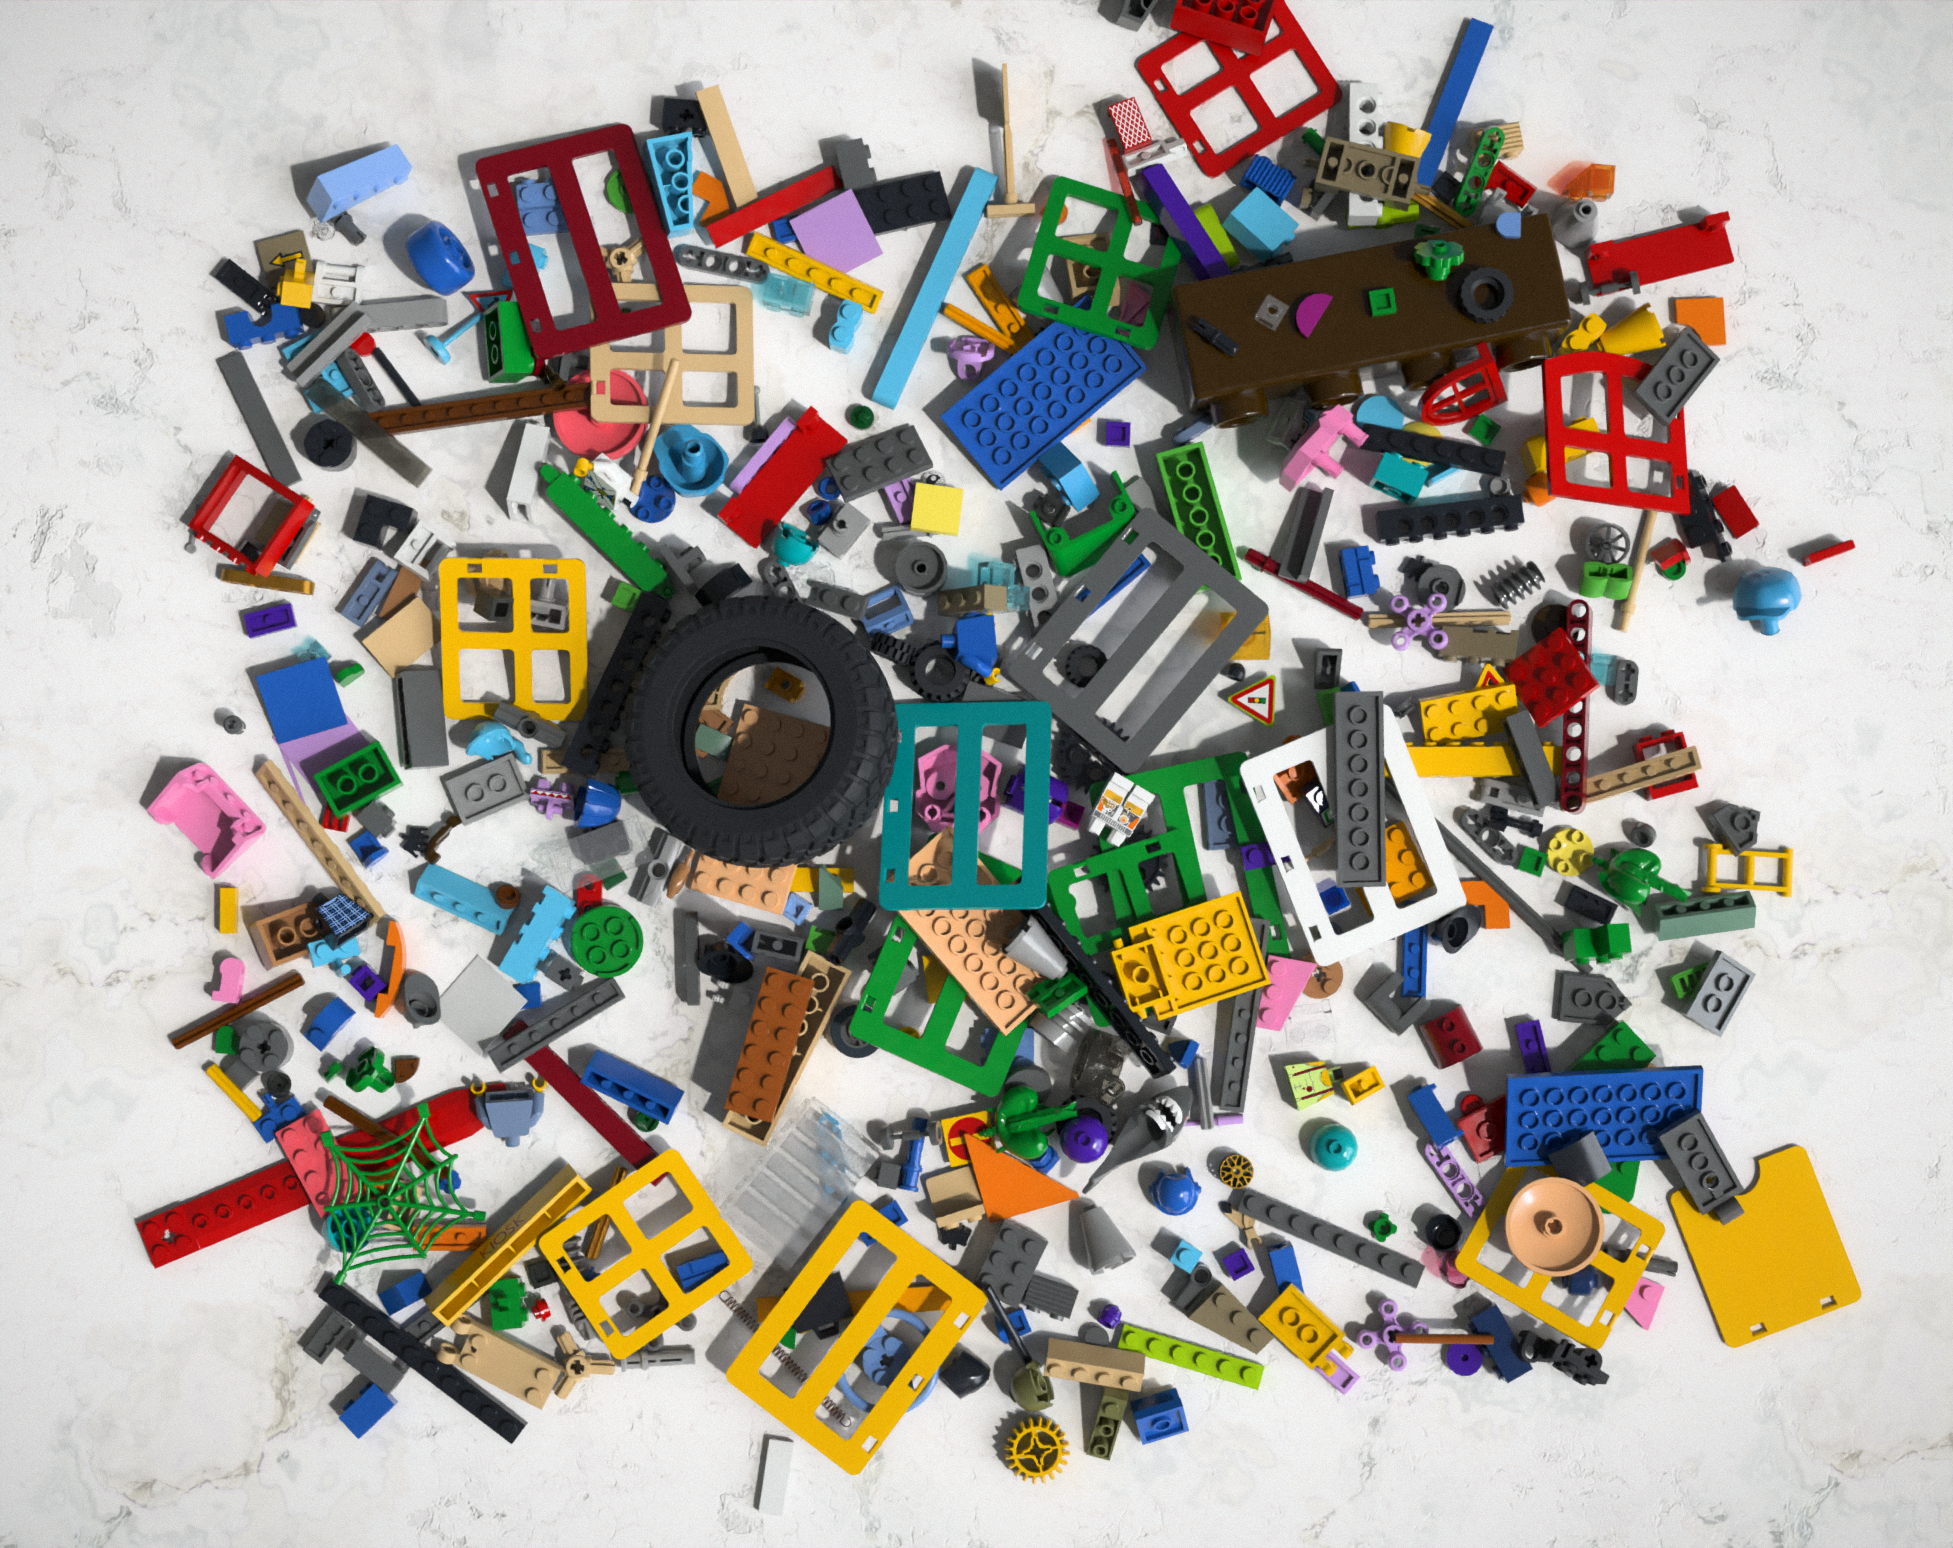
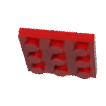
M1561 627L1557 628L1502 669L1509 682H1514L1518 696L1539 728L1547 726L1600 687Z

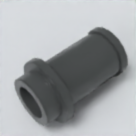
M230 715L224 720L223 727L229 734L240 735L244 733L242 729H246V724L238 716Z

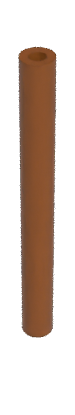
M1395 1333L1394 1337L1395 1343L1494 1344V1335Z

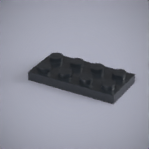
M940 171L853 191L875 236L952 218Z

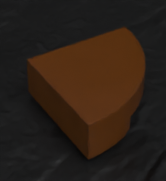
M420 1058L395 1059V1084L403 1083L416 1074L420 1065Z

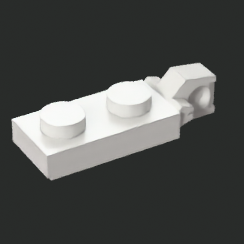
M1183 138L1169 143H1165L1162 140L1124 154L1120 157V160L1128 177L1140 174L1149 165L1156 166L1161 163L1164 165L1173 160L1180 159L1188 154V150Z

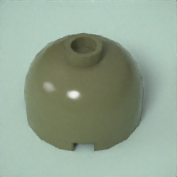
M1036 1360L1017 1368L1012 1375L1011 1389H1009L1011 1400L1030 1412L1044 1410L1053 1406V1403H1050V1401L1054 1399L1049 1376L1042 1375L1039 1368L1043 1366Z

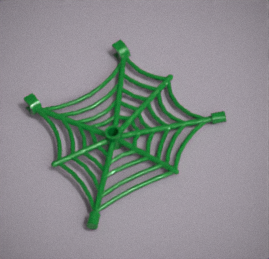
M427 1101L417 1104L420 1119L413 1127L397 1138L381 1145L361 1148L337 1146L334 1143L331 1130L321 1132L320 1134L324 1147H328L332 1155L336 1170V1187L330 1206H324L323 1210L330 1212L341 1238L343 1252L342 1270H339L333 1279V1282L338 1285H342L348 1275L347 1271L366 1265L400 1259H425L427 1257L426 1253L433 1242L453 1224L467 1217H473V1220L485 1221V1211H468L459 1202L453 1190L451 1173L454 1160L458 1158V1154L452 1155L447 1152L433 1137L428 1123V1117L431 1114ZM423 1124H425L429 1138L436 1148L449 1157L441 1163L426 1150L418 1136ZM414 1131L407 1146L379 1159L360 1160L350 1158L340 1151L366 1152L381 1149L400 1141ZM415 1141H417L423 1153L436 1164L435 1167L427 1170L417 1161L411 1151ZM404 1152L400 1162L389 1169L376 1172L359 1171L352 1163H380ZM338 1156L347 1166L348 1187L343 1204L334 1205L340 1186ZM409 1156L424 1174L416 1178L408 1170L405 1163ZM448 1164V1188L455 1203L461 1210L451 1209L443 1200L439 1190L441 1169ZM397 1168L393 1178L383 1181H369L364 1176L386 1174ZM351 1170L358 1176V1192L354 1203H348L352 1188ZM402 1170L413 1181L408 1184L400 1182L398 1178ZM435 1172H437L435 1191L444 1207L435 1206L429 1194L428 1178ZM423 1180L425 1195L430 1205L420 1204L416 1195L417 1184ZM363 1182L366 1185V1201L359 1202ZM390 1183L387 1192L382 1194L374 1186ZM396 1184L402 1187L392 1193ZM412 1188V1196L415 1203H411L409 1200L408 1190ZM370 1190L378 1197L377 1200H370ZM404 1193L405 1201L393 1200ZM384 1197L388 1198L390 1203L383 1205L381 1199ZM378 1205V1209L374 1214L371 1206ZM391 1205L401 1206L402 1208L397 1214ZM367 1206L370 1212L371 1221L367 1228L358 1207ZM350 1208L355 1210L364 1232L358 1243L354 1223L347 1210ZM407 1208L416 1209L406 1226L401 1220L403 1212ZM387 1209L395 1219L376 1222L382 1211ZM334 1210H343L350 1224L353 1251L348 1260L345 1236ZM421 1210H428L429 1213L420 1222L412 1235L409 1229L414 1218ZM434 1212H441L442 1214L430 1224L420 1241L417 1242L415 1239L423 1225ZM447 1214L460 1215L441 1228L430 1239L424 1250L421 1248L427 1234L436 1223ZM384 1224H398L403 1231L369 1235L372 1228ZM407 1236L411 1244L388 1245L359 1252L365 1240L377 1237ZM414 1247L419 1253L383 1257L350 1266L355 1258L378 1251Z

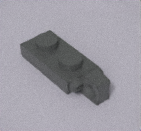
M314 507L277 562L278 564L291 570L315 530L314 528L317 525L316 522L321 511Z

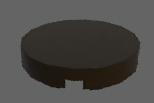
M1551 604L1536 613L1531 624L1532 637L1536 644L1559 627H1563L1564 631L1567 632V606ZM1579 630L1574 634L1575 641L1578 638Z

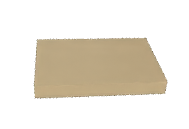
M417 596L364 638L362 642L389 675L394 678L396 674L401 673L441 640V622L423 600Z

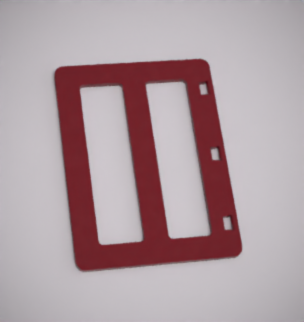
M618 124L484 157L476 162V174L534 355L538 359L546 360L687 323L691 319L692 310L633 131L629 125ZM608 151L614 153L663 301L662 304L630 313H622L620 311L572 163L575 159ZM543 167L549 169L597 317L595 322L564 330H557L508 181V177L511 175ZM495 184L498 195L490 197L487 185ZM517 252L520 263L512 265L509 253ZM539 320L542 331L534 334L530 321Z

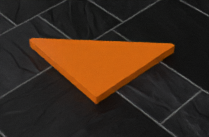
M968 1132L964 1133L989 1223L1079 1198L1077 1191L1062 1185L1053 1178L1031 1168V1166L1004 1152L996 1153V1147L981 1141Z

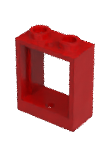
M1672 729L1661 732L1660 738L1652 740L1650 735L1637 739L1638 744L1632 746L1636 763L1645 761L1642 751L1645 748L1674 741L1676 751L1687 748L1683 731L1675 733V730ZM1695 772L1684 775L1685 781L1657 789H1653V785L1644 787L1647 801L1698 788Z

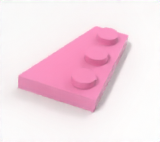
M1269 955L1266 970L1271 984L1263 986L1256 1027L1281 1032L1312 972H1314L1317 966L1316 963Z

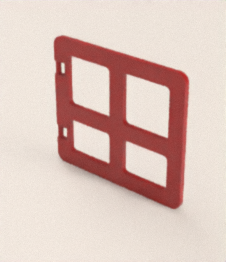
M1278 0L1273 15L1283 34L1263 46L1260 57L1250 54L1244 59H1238L1231 47L1183 32L1139 60L1138 70L1153 91L1161 107L1181 138L1186 142L1187 147L1208 178L1214 179L1335 106L1342 99L1343 93L1284 0ZM1206 42L1223 67V71L1185 95L1179 96L1161 67L1197 44ZM1294 50L1321 90V93L1282 118H1276L1251 80L1250 75L1285 53ZM1160 79L1167 88V91L1162 94L1154 84ZM1235 87L1257 120L1261 130L1225 153L1216 155L1193 120L1190 112L1228 88ZM1199 140L1206 149V152L1201 155L1193 145Z

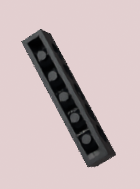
M1521 494L1378 511L1375 515L1379 543H1385L1386 546L1399 545L1402 540H1409V543L1423 542V538L1433 537V540L1447 539V535L1456 534L1457 538L1471 536V532L1480 531L1481 535L1495 533V529L1504 528V532L1519 530L1518 526L1525 523ZM1493 510H1499L1502 513V521H1496L1492 517ZM1469 513L1478 515V524H1473L1469 521ZM1452 516L1456 522L1455 526H1447L1444 522V517ZM1421 519H1429L1432 523V528L1429 530L1422 528L1420 524ZM1397 522H1405L1408 525V532H1400L1397 529Z

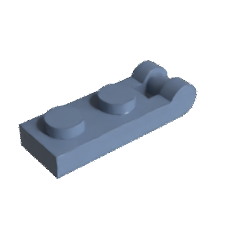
M380 559L375 562L340 613L361 628L399 574L395 569L390 570L387 568L386 564ZM379 574L385 577L382 583L375 580Z

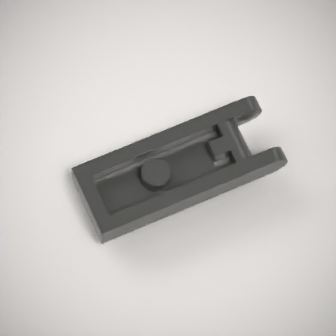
M815 581L810 582L811 587L818 589L814 600L805 599V604L863 621L870 601L868 597Z

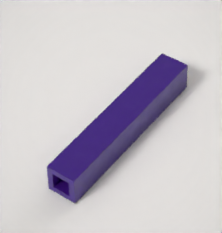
M1163 164L1145 167L1140 172L1141 175L1136 184L1198 281L1232 275L1231 269Z

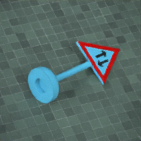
M514 290L468 295L480 313L443 342L434 335L426 336L424 342L427 348L441 364L446 365L451 357L445 347L481 320L483 312L498 301H510Z

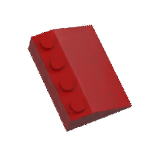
M1178 0L1170 28L1260 57L1278 0Z

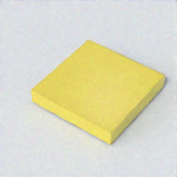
M916 482L910 530L958 537L964 489Z

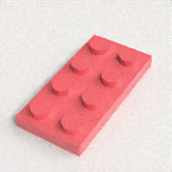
M317 1109L275 1134L320 1218L323 1219L329 1213V1211H324L323 1208L324 1206H330L335 1191L336 1170L332 1155L328 1147H324L320 1135L321 1132L331 1129L320 1109ZM333 1135L335 1145L339 1146L336 1138ZM338 1156L340 1186L334 1205L343 1204L348 1187L347 1166ZM352 1170V1188L348 1203L355 1201L358 1192V1179ZM362 1188L361 1197L365 1195V1192H364L363 1188Z

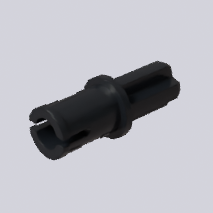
M1204 317L1198 320L1205 329L1195 324L1194 331L1209 340L1211 346L1214 344L1230 357L1236 354L1240 347L1239 344L1225 335L1223 329H1217L1205 320Z

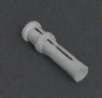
M642 1349L622 1359L621 1370L622 1372H626L627 1369L647 1371L649 1367L695 1365V1349L649 1352L646 1349Z

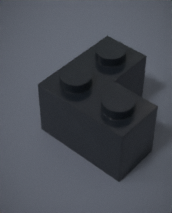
M367 494L353 540L359 545L381 551L388 529L410 535L413 531L418 512L414 508Z

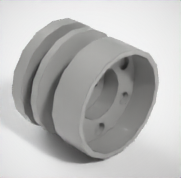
M1073 1002L1050 1019L1042 1012H1038L1029 1024L1069 1055L1078 1044L1072 1035L1073 1031L1085 1035L1086 1031L1079 1026L1081 1021L1089 1027L1094 1022L1089 1018L1084 1009Z

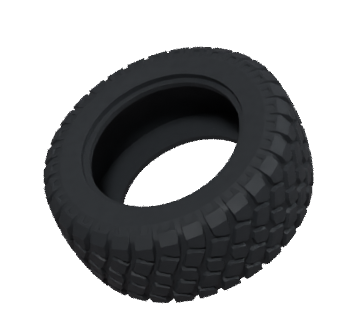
M749 595L740 598L720 600L717 604L711 603L697 609L695 614H689L675 623V628L672 630L668 629L657 640V646L654 649L651 648L643 659V667L641 670H637L631 683L634 689L631 691V694H628L625 711L628 712L626 718L623 719V736L627 737L624 744L626 761L630 762L629 771L635 786H638L639 795L646 806L650 808L651 813L672 835L687 846L705 856L737 866L779 868L792 865L793 863L796 865L810 861L816 856L820 857L833 850L838 844L844 843L871 817L874 808L878 807L885 794L886 786H889L897 756L898 721L895 703L885 675L873 655L858 637L830 615L805 603L776 596ZM763 663H787L814 673L827 697L831 725L825 753L815 771L796 790L768 803L742 805L720 800L704 780L699 769L695 750L698 720L712 693L720 684L735 673Z

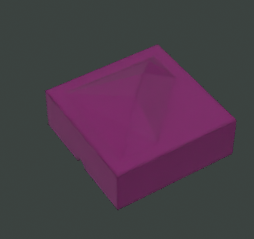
M1069 800L1066 804L1060 803L1059 807L1063 809V812L1055 823L1076 831L1085 807Z

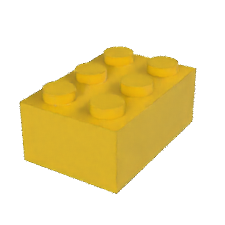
M1585 416L1577 418L1566 427L1600 433L1594 417L1586 419ZM1541 433L1527 438V441L1523 442L1524 446L1518 451L1528 477L1542 471H1547L1545 436H1541ZM1565 447V463L1594 453V451Z

